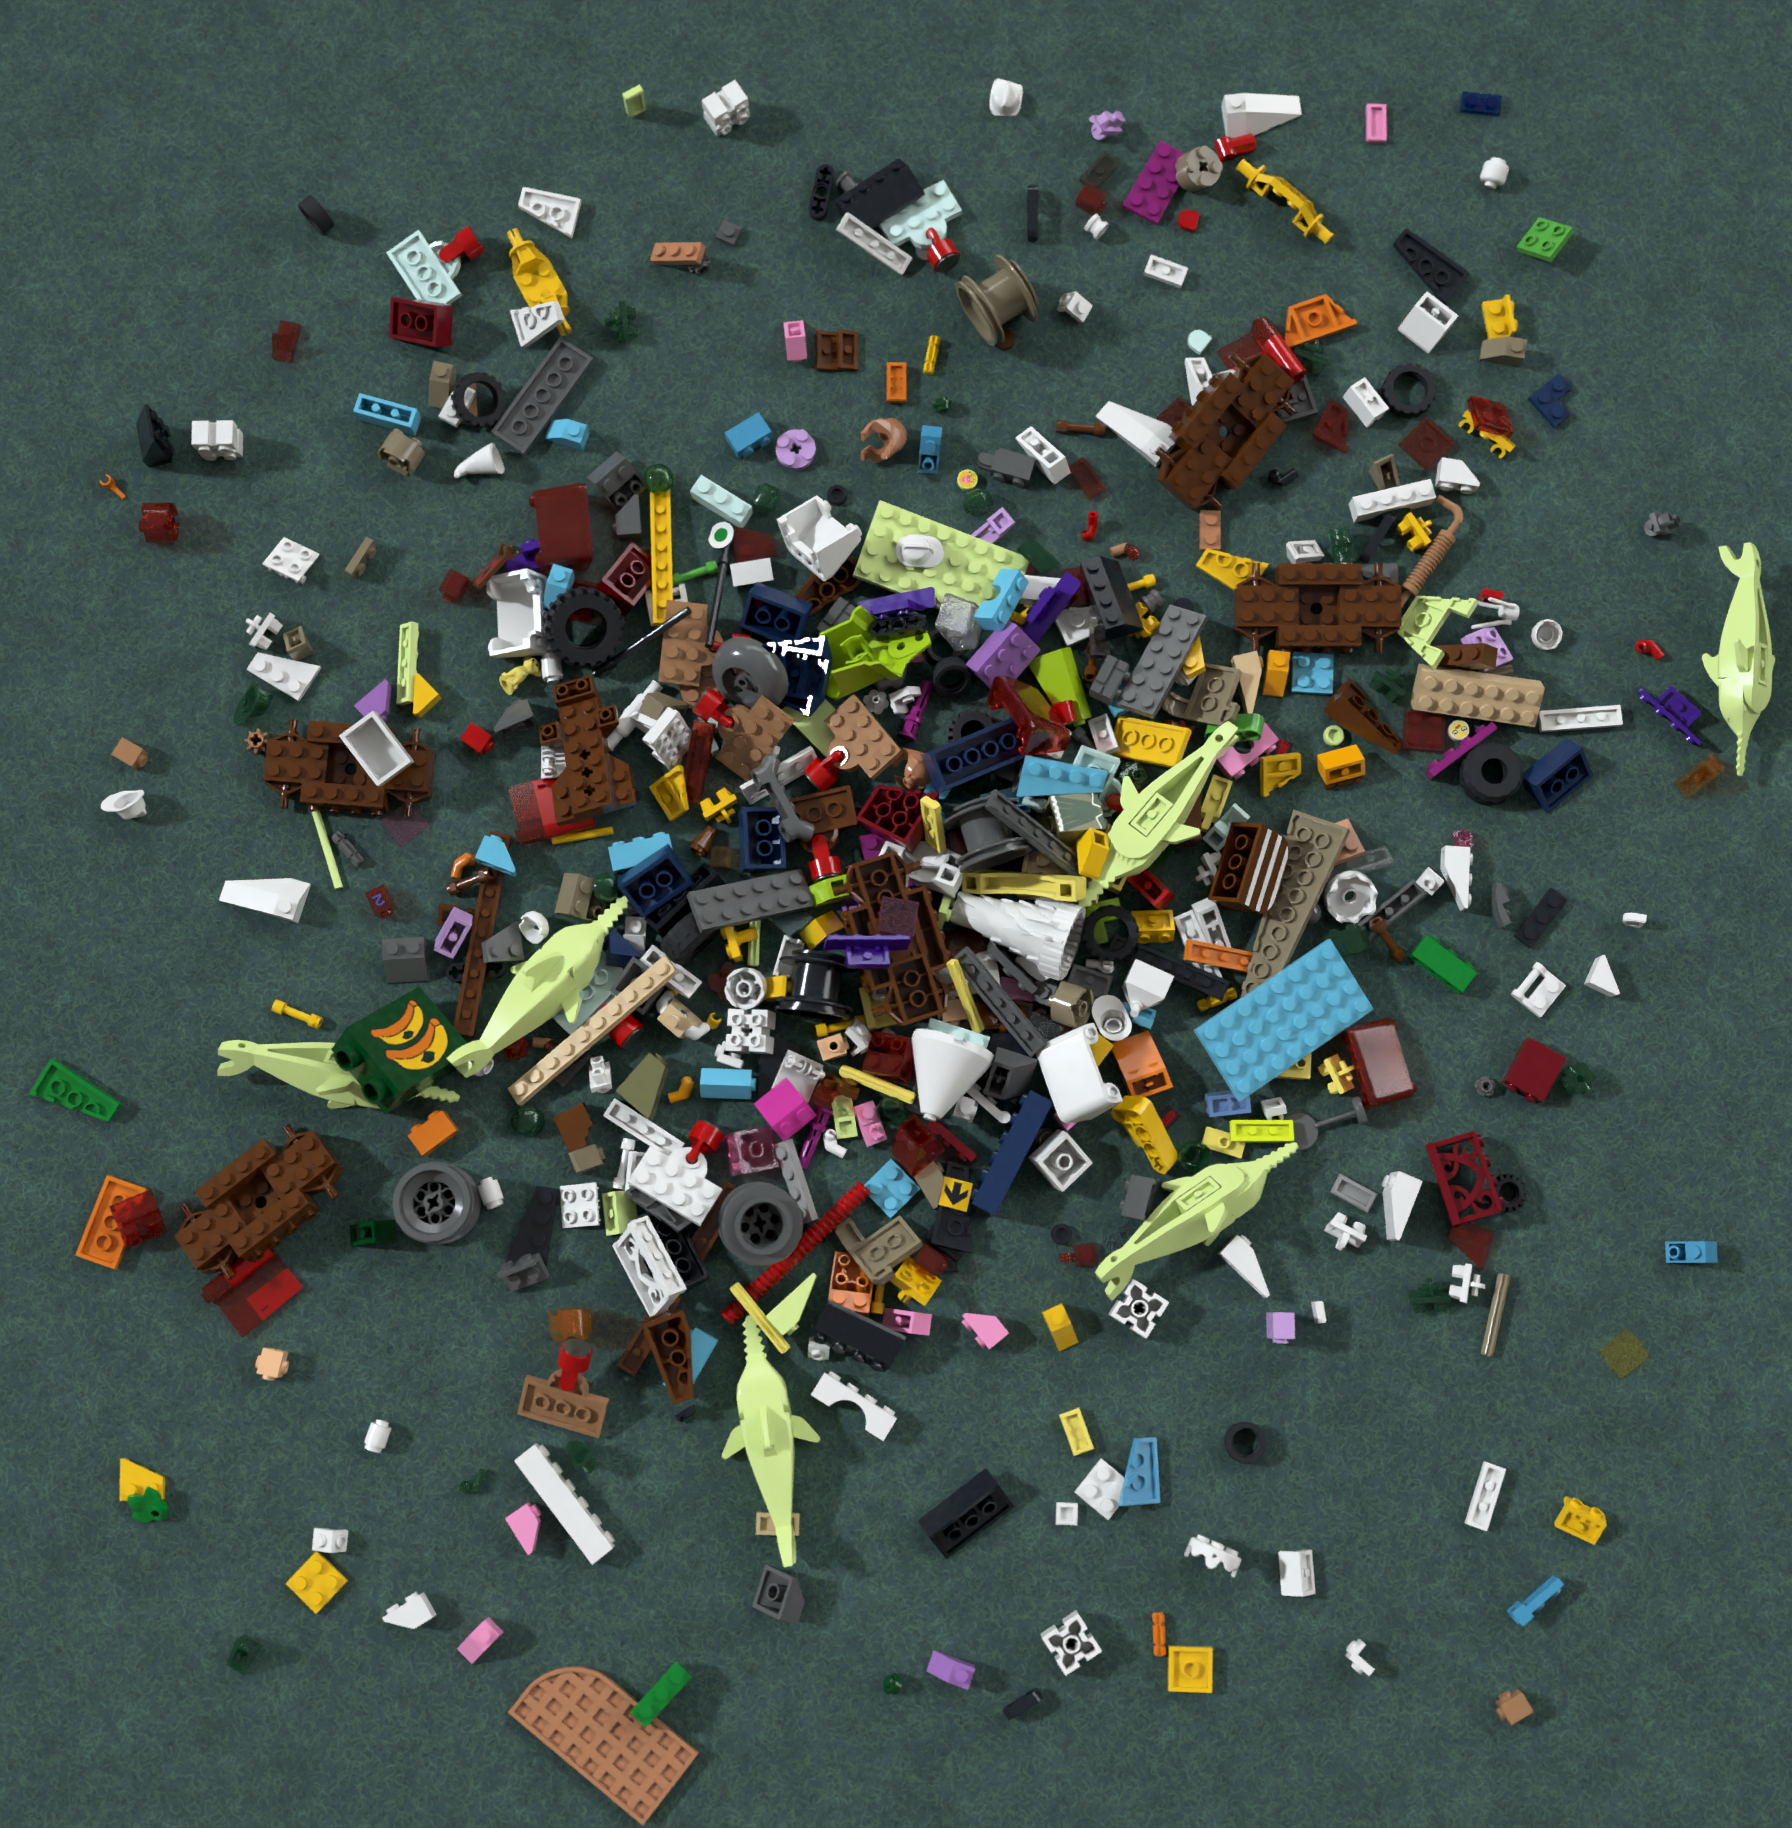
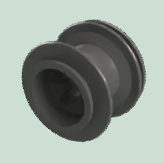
M989 795L955 807L951 810L952 816L943 822L945 827L960 826L968 853L955 861L956 865L961 866L959 868L961 873L992 868L1015 860L1032 850L1031 845H1027L1029 842L1024 837L1014 838L1011 828L985 808ZM1008 798L1015 805L1019 802L1017 798Z
M428 1162L415 1166L400 1179L393 1195L392 1206L397 1224L409 1237L423 1243L448 1244L461 1239L474 1227L480 1214L481 1198L477 1184L464 1170L442 1162ZM434 1184L439 1185V1189L436 1192H433L431 1189ZM448 1190H451L453 1193L450 1199L445 1197V1193ZM423 1193H425L426 1196L424 1197V1200L421 1201V1196ZM432 1199H437V1202L439 1203L438 1207H433V1204L431 1203ZM447 1206H452L453 1212L450 1215L445 1211ZM422 1207L426 1209V1214L424 1216L421 1213ZM435 1214H438L440 1217L438 1223L432 1220Z
M750 1182L734 1189L723 1201L717 1219L719 1235L725 1247L741 1261L755 1266H770L786 1259L797 1247L803 1230L801 1210L794 1198L785 1190L766 1182ZM763 1204L767 1205L765 1212H761L759 1209ZM749 1208H752V1214L750 1216H746L745 1212ZM772 1215H777L778 1220L776 1223L770 1222ZM757 1216L763 1220V1223L760 1224V1229L754 1225L757 1222ZM743 1222L748 1224V1229L745 1231L741 1230ZM772 1230L773 1236L766 1238V1231ZM754 1233L759 1236L756 1242L751 1241V1235Z

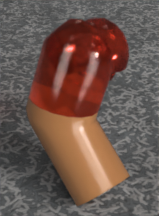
M1122 543L1110 547L1112 557L1124 553L1128 554L1131 560H1137L1140 557V550L1135 545Z
M533 1037V1047L544 1048L548 1054L558 1046L551 1038Z

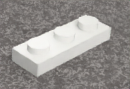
M1485 1461L1483 1462L1465 1524L1485 1531L1488 1530L1506 1469Z

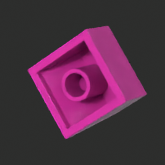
M787 1077L754 1103L784 1142L817 1116Z

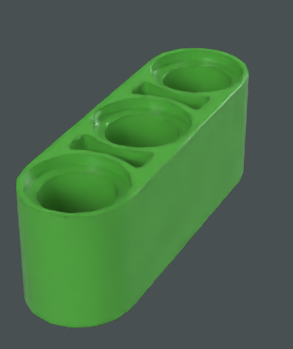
M1255 713L1238 714L1233 724L1238 727L1236 733L1238 740L1236 742L1259 740L1264 726V717ZM1207 724L1205 739L1207 740L1220 726Z

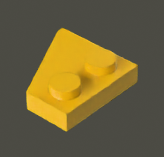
M677 765L649 786L670 821H674L689 810L682 765Z

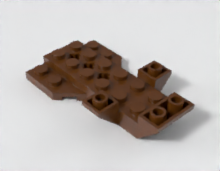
M592 675L554 685L555 704L559 709L560 723L556 721L538 726L540 744L542 746L564 749L566 768L551 787L556 824L560 827L637 805L632 768L609 754L607 738L619 725L616 704L603 708Z

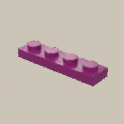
M1493 722L1488 726L1485 723L1475 730L1476 735L1472 738L1468 735L1459 742L1461 745L1455 750L1452 747L1443 754L1445 757L1440 762L1437 759L1427 766L1429 769L1425 773L1427 778L1431 780L1497 729L1496 725Z

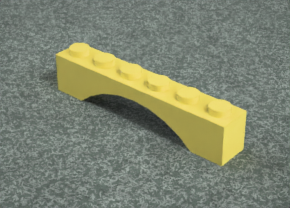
M988 869L962 873V892L1027 894L1074 902L1086 898L1085 876Z

